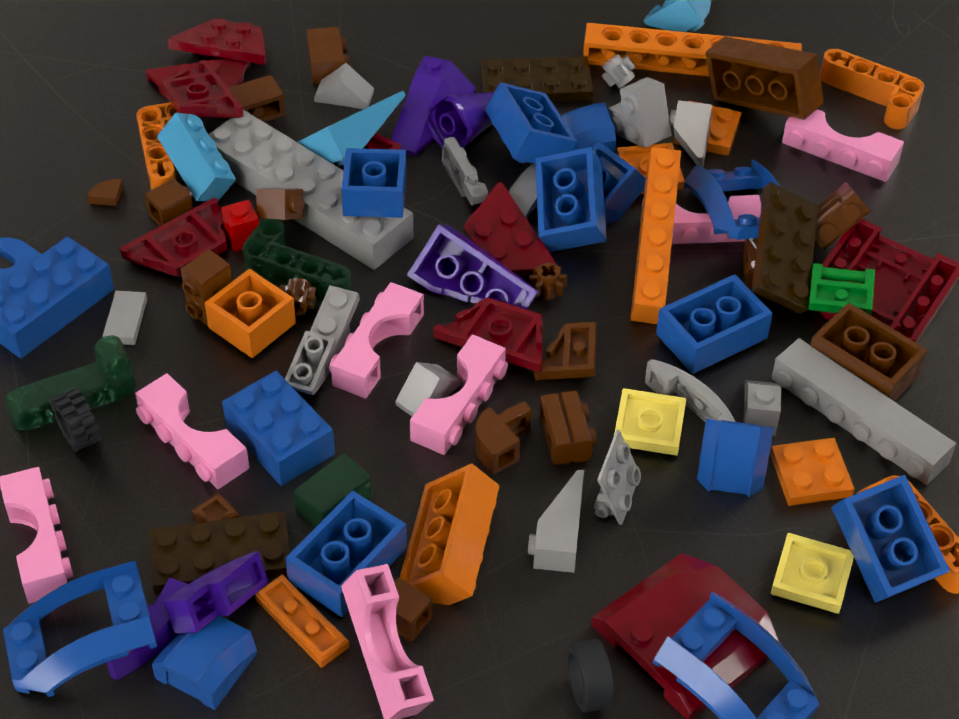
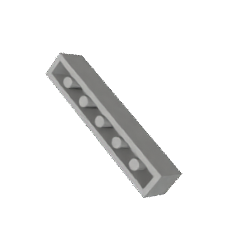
M800 338L775 358L772 380L802 399L805 404L818 410L831 422L838 424L853 434L856 439L869 445L879 452L881 456L901 467L910 476L928 485L950 463L956 442Z

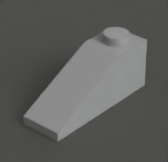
M577 470L539 518L536 534H529L528 554L534 555L533 569L574 573L584 470Z

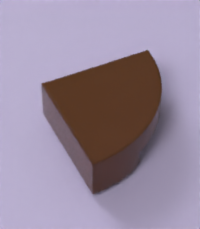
M110 179L94 186L87 195L88 204L117 206L124 186L123 180Z
M219 493L191 510L192 518L199 523L239 517V513Z

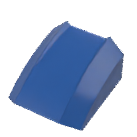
M605 102L578 108L561 115L577 140L573 151L592 147L599 141L615 153V128Z
M597 141L592 148L602 163L605 221L610 224L621 220L622 215L639 194L644 192L646 178L636 168Z
M706 418L697 480L709 492L711 490L746 494L750 497L762 490L774 427Z
M217 616L197 633H180L152 662L155 679L166 685H172L215 710L256 656L257 648L251 631L222 616Z

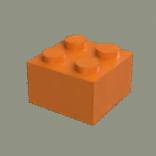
M251 269L245 271L205 302L208 328L251 358L255 357L296 324L294 298Z

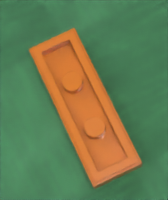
M283 574L255 594L256 601L321 668L349 648V640Z

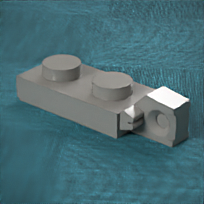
M455 137L445 138L441 161L462 197L466 196L471 205L482 203L488 196L486 185L478 182L476 168L471 166L464 148L459 146Z

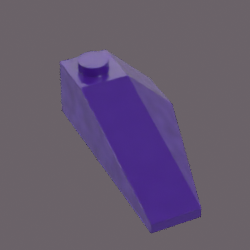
M424 55L415 72L391 140L401 144V150H406L407 155L416 156L434 140L428 127V120L431 119V111L428 112V108L431 102L444 95L476 93V87L451 61Z
M439 224L407 276L431 292L475 304L488 297L527 310L539 292L449 225Z

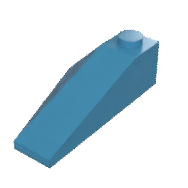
M665 0L662 8L660 5L655 6L643 21L648 26L663 30L686 32L690 29L691 32H694L705 24L703 20L710 12L711 0Z
M404 91L396 93L297 143L332 164L337 162L340 167L345 162L346 148L363 149L406 95Z

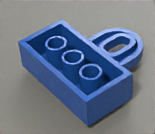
M68 236L43 254L19 239L0 238V257L14 264L7 269L0 268V344L20 359L25 357L114 290L109 264Z

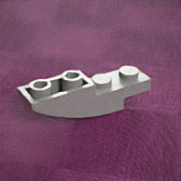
M329 285L310 332L305 331L285 377V380L294 390L314 395L330 373L329 365L333 356L341 352L351 331L349 324L360 300L359 293Z

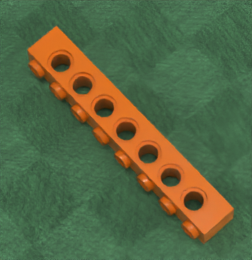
M587 23L583 56H588L589 65L603 66L608 60L619 54L622 59L628 56L635 65L634 69L709 76L705 52L724 36ZM732 37L802 51V43Z

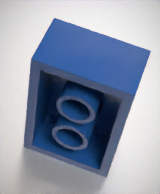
M502 82L498 84L485 111L491 119V123L500 134L501 140L509 149L513 159L520 163L530 162L536 164L535 158L573 151L577 140L546 93Z
M588 147L535 158L539 238L547 249L553 252L606 242L602 163L593 148Z
M734 274L660 308L656 334L683 365L694 374L767 339L773 313Z
M277 371L272 372L222 401L226 427L281 487L335 454L333 429Z
M905 475L843 499L831 507L875 603L950 572Z
M352 490L285 558L288 580L296 588L340 617H343L349 609L341 586L356 570L388 564L390 567L407 549L406 523Z

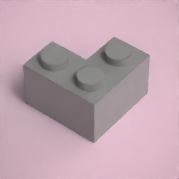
M646 77L620 89L621 102L608 108V113L614 124L615 135L644 148L672 136L664 83Z

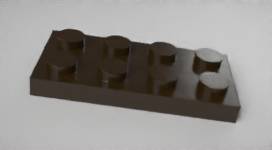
M588 56L480 60L483 93H494L498 84L502 82L546 93L551 101L593 100V86Z
M772 182L763 188L752 292L801 314L807 311L809 306L818 205Z
M285 511L149 529L154 594L162 592L169 578L190 584L212 570L256 551H259L267 578L281 576L282 574L287 575L285 558L290 554Z

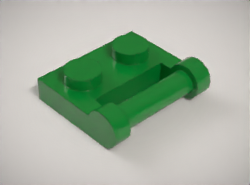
M813 263L808 310L838 313L847 303H850L871 316L875 269L865 268V271L822 267V264Z

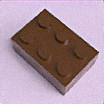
M847 303L812 337L810 345L894 402L921 375L928 349L850 303Z

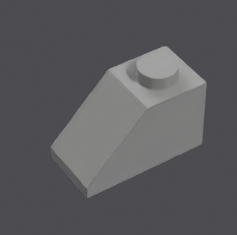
M678 100L677 110H671L670 127H674V137L694 163L704 167L712 119V105Z
M745 380L743 423L774 427L773 436H775L781 412V386L778 383Z

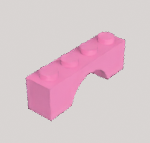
M817 109L805 120L789 117L785 124L782 143L887 182L899 163L904 141L880 132L861 138L844 136L834 131L826 122L825 112Z
M759 195L730 196L728 204L734 219H738V216L743 214L760 217L761 201ZM676 204L672 244L745 241V239L729 238L728 233L714 234V227L708 213L689 212Z
M390 282L385 291L377 295L374 306L369 313H364L357 330L348 335L341 352L333 356L329 365V371L332 374V386L366 399L381 378L380 356L373 351L374 346L387 337L410 335L424 316V294Z
M472 334L457 354V376L464 382L465 386L456 394L446 398H426L410 419V441L442 455L447 453L451 445H457L467 422H473L481 402L489 399L497 379L501 380L504 377L508 368V363L505 362L506 348Z
M166 373L135 393L138 404L136 412L141 421L145 424L150 423L155 428L159 438L164 443L169 442L175 448L182 461H189L195 467L197 474L203 481L207 482L209 480L217 489H220L249 469L247 448L227 429L216 432H202L194 430L184 423L185 418L190 413L187 392L170 375Z
M39 467L0 476V487L10 523L25 524L38 532L33 543L16 556L28 604L37 602L51 591L68 583V578L74 577L69 557L62 558L61 551L67 550L62 530L55 532L54 525L60 524L56 504L49 505L48 499L54 498L50 479H42Z
M385 564L356 570L344 582L341 588L384 719H401L417 715L431 704L434 699L423 666L414 664L407 657L401 645L396 625V608L399 595L389 565Z

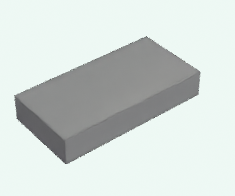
M115 291L103 333L104 343L135 345L147 303L146 292Z

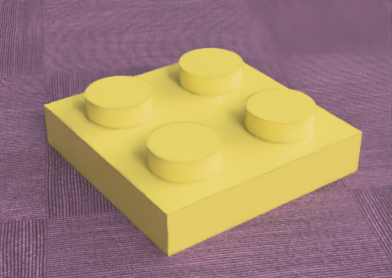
M623 388L615 432L620 430L625 442L632 449L678 456L686 398Z
M788 533L771 594L839 614L854 558L851 550Z

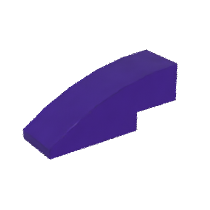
M259 551L251 552L212 570L164 600L174 633L199 632L217 616H229L269 582Z
M169 578L154 605L147 604L157 647L150 649L149 645L129 650L128 656L108 661L107 665L111 678L118 680L138 669L156 656L179 634L174 633L164 600L188 584Z

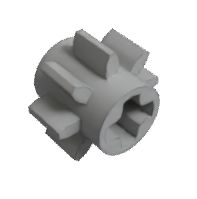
M617 54L602 66L606 71L602 77L610 87L616 84L618 88H621L635 77L631 71L635 68V65L628 56L622 59Z

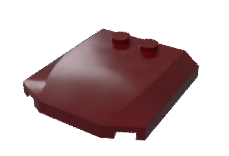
M861 219L841 236L822 263V267L865 271V268L875 269L871 316L918 343L958 282L959 262L939 253L932 259L882 236L883 228ZM819 311L827 320L832 319L837 314Z
M681 553L592 617L591 625L614 648L620 645L665 689L663 697L685 719H693L707 706L676 681L677 676L662 665L658 668L653 664V660L668 636L672 638L709 600L711 592L720 594L756 620L778 642L779 640L768 612L716 565ZM735 629L704 663L733 688L768 661L769 657Z

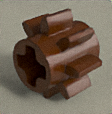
M547 262L539 267H533V275L529 276V284L539 291L536 297L539 296L542 299L551 300L558 295H563V287L567 286V275L561 274V266Z
M289 279L288 286H280L282 291L294 298L295 316L305 315L307 307L310 309L315 308L317 300L315 296L316 287H311L310 282L306 279Z

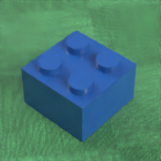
M346 148L341 188L343 216L403 218L407 178L406 150Z

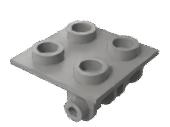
M620 430L615 432L597 480L600 485V493L594 503V509L598 517L606 518L608 515H614L618 524L622 525L627 511L631 508L635 488L640 483L641 472L640 468L636 466L630 453V447L625 442Z

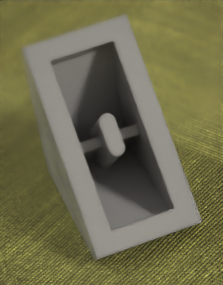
M345 63L321 80L314 96V102L366 109L369 107L374 88Z
M416 362L395 401L396 406L413 417L426 398H446L461 385L462 380L437 364Z

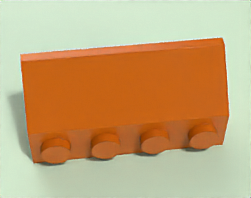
M472 463L425 484L400 579L433 598V603L451 605L473 596L500 485Z

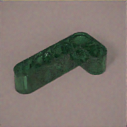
M278 219L262 220L243 245L245 270L251 269L274 285L288 286L289 279H306L310 282L311 287H316L315 296L323 301L329 285L352 291L351 273L347 267L287 247L284 224Z
M114 335L99 339L94 345L95 363L10 391L5 398V403L14 426L19 430H30L57 421L51 407L50 398L75 387L77 390H80L81 395L85 397L86 403L89 404L91 409L123 399L132 394L136 388L132 363L121 339Z

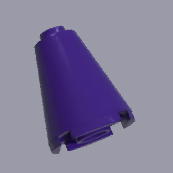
M494 93L444 95L434 99L428 108V112L431 111L428 127L436 142L443 147L445 138L455 137L459 146L465 148L489 128L492 123L485 109Z

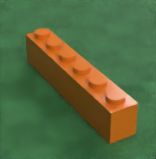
M651 147L646 173L630 321L657 324L659 309L665 307L681 158L680 150Z

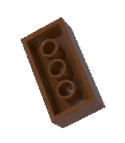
M726 36L705 52L714 100L803 120L808 118L824 103L818 56L815 53Z

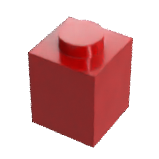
M249 200L221 207L224 233L233 252L261 244L259 218Z

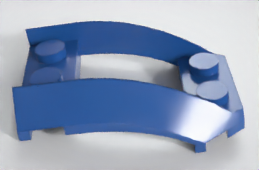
M753 159L751 168L736 167L735 171L725 172L721 169L706 170L697 164L684 183V188H692L691 193L705 207L714 227L713 233H728L729 238L737 240L758 238L760 217L743 214L739 215L738 219H734L723 192L756 188L763 189L764 186L771 182L780 187L782 186L764 166Z
M136 560L87 574L60 586L32 604L3 629L11 678L15 690L30 694L29 690L46 693L47 697L55 695L54 690L80 673L108 661L128 656L129 650L149 645L150 649L157 647ZM105 588L113 626L88 634L66 645L47 658L40 620L69 601Z
M711 592L709 600L672 638L669 636L666 638L653 660V664L658 668L662 665L677 676L676 681L701 700L719 719H810L820 706L806 675L786 649L756 620L718 593ZM735 629L764 652L789 681L757 718L737 693L704 663Z

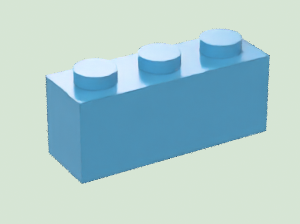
M175 113L157 137L195 200L207 202L215 197L219 201L235 182L236 178L231 172L229 164L223 159L216 148L215 141L210 138L203 127L202 120L197 115Z

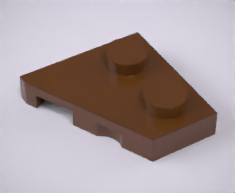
M596 322L564 324L558 333L557 339L546 350L547 357L542 362L541 373L533 371L535 380L595 377Z

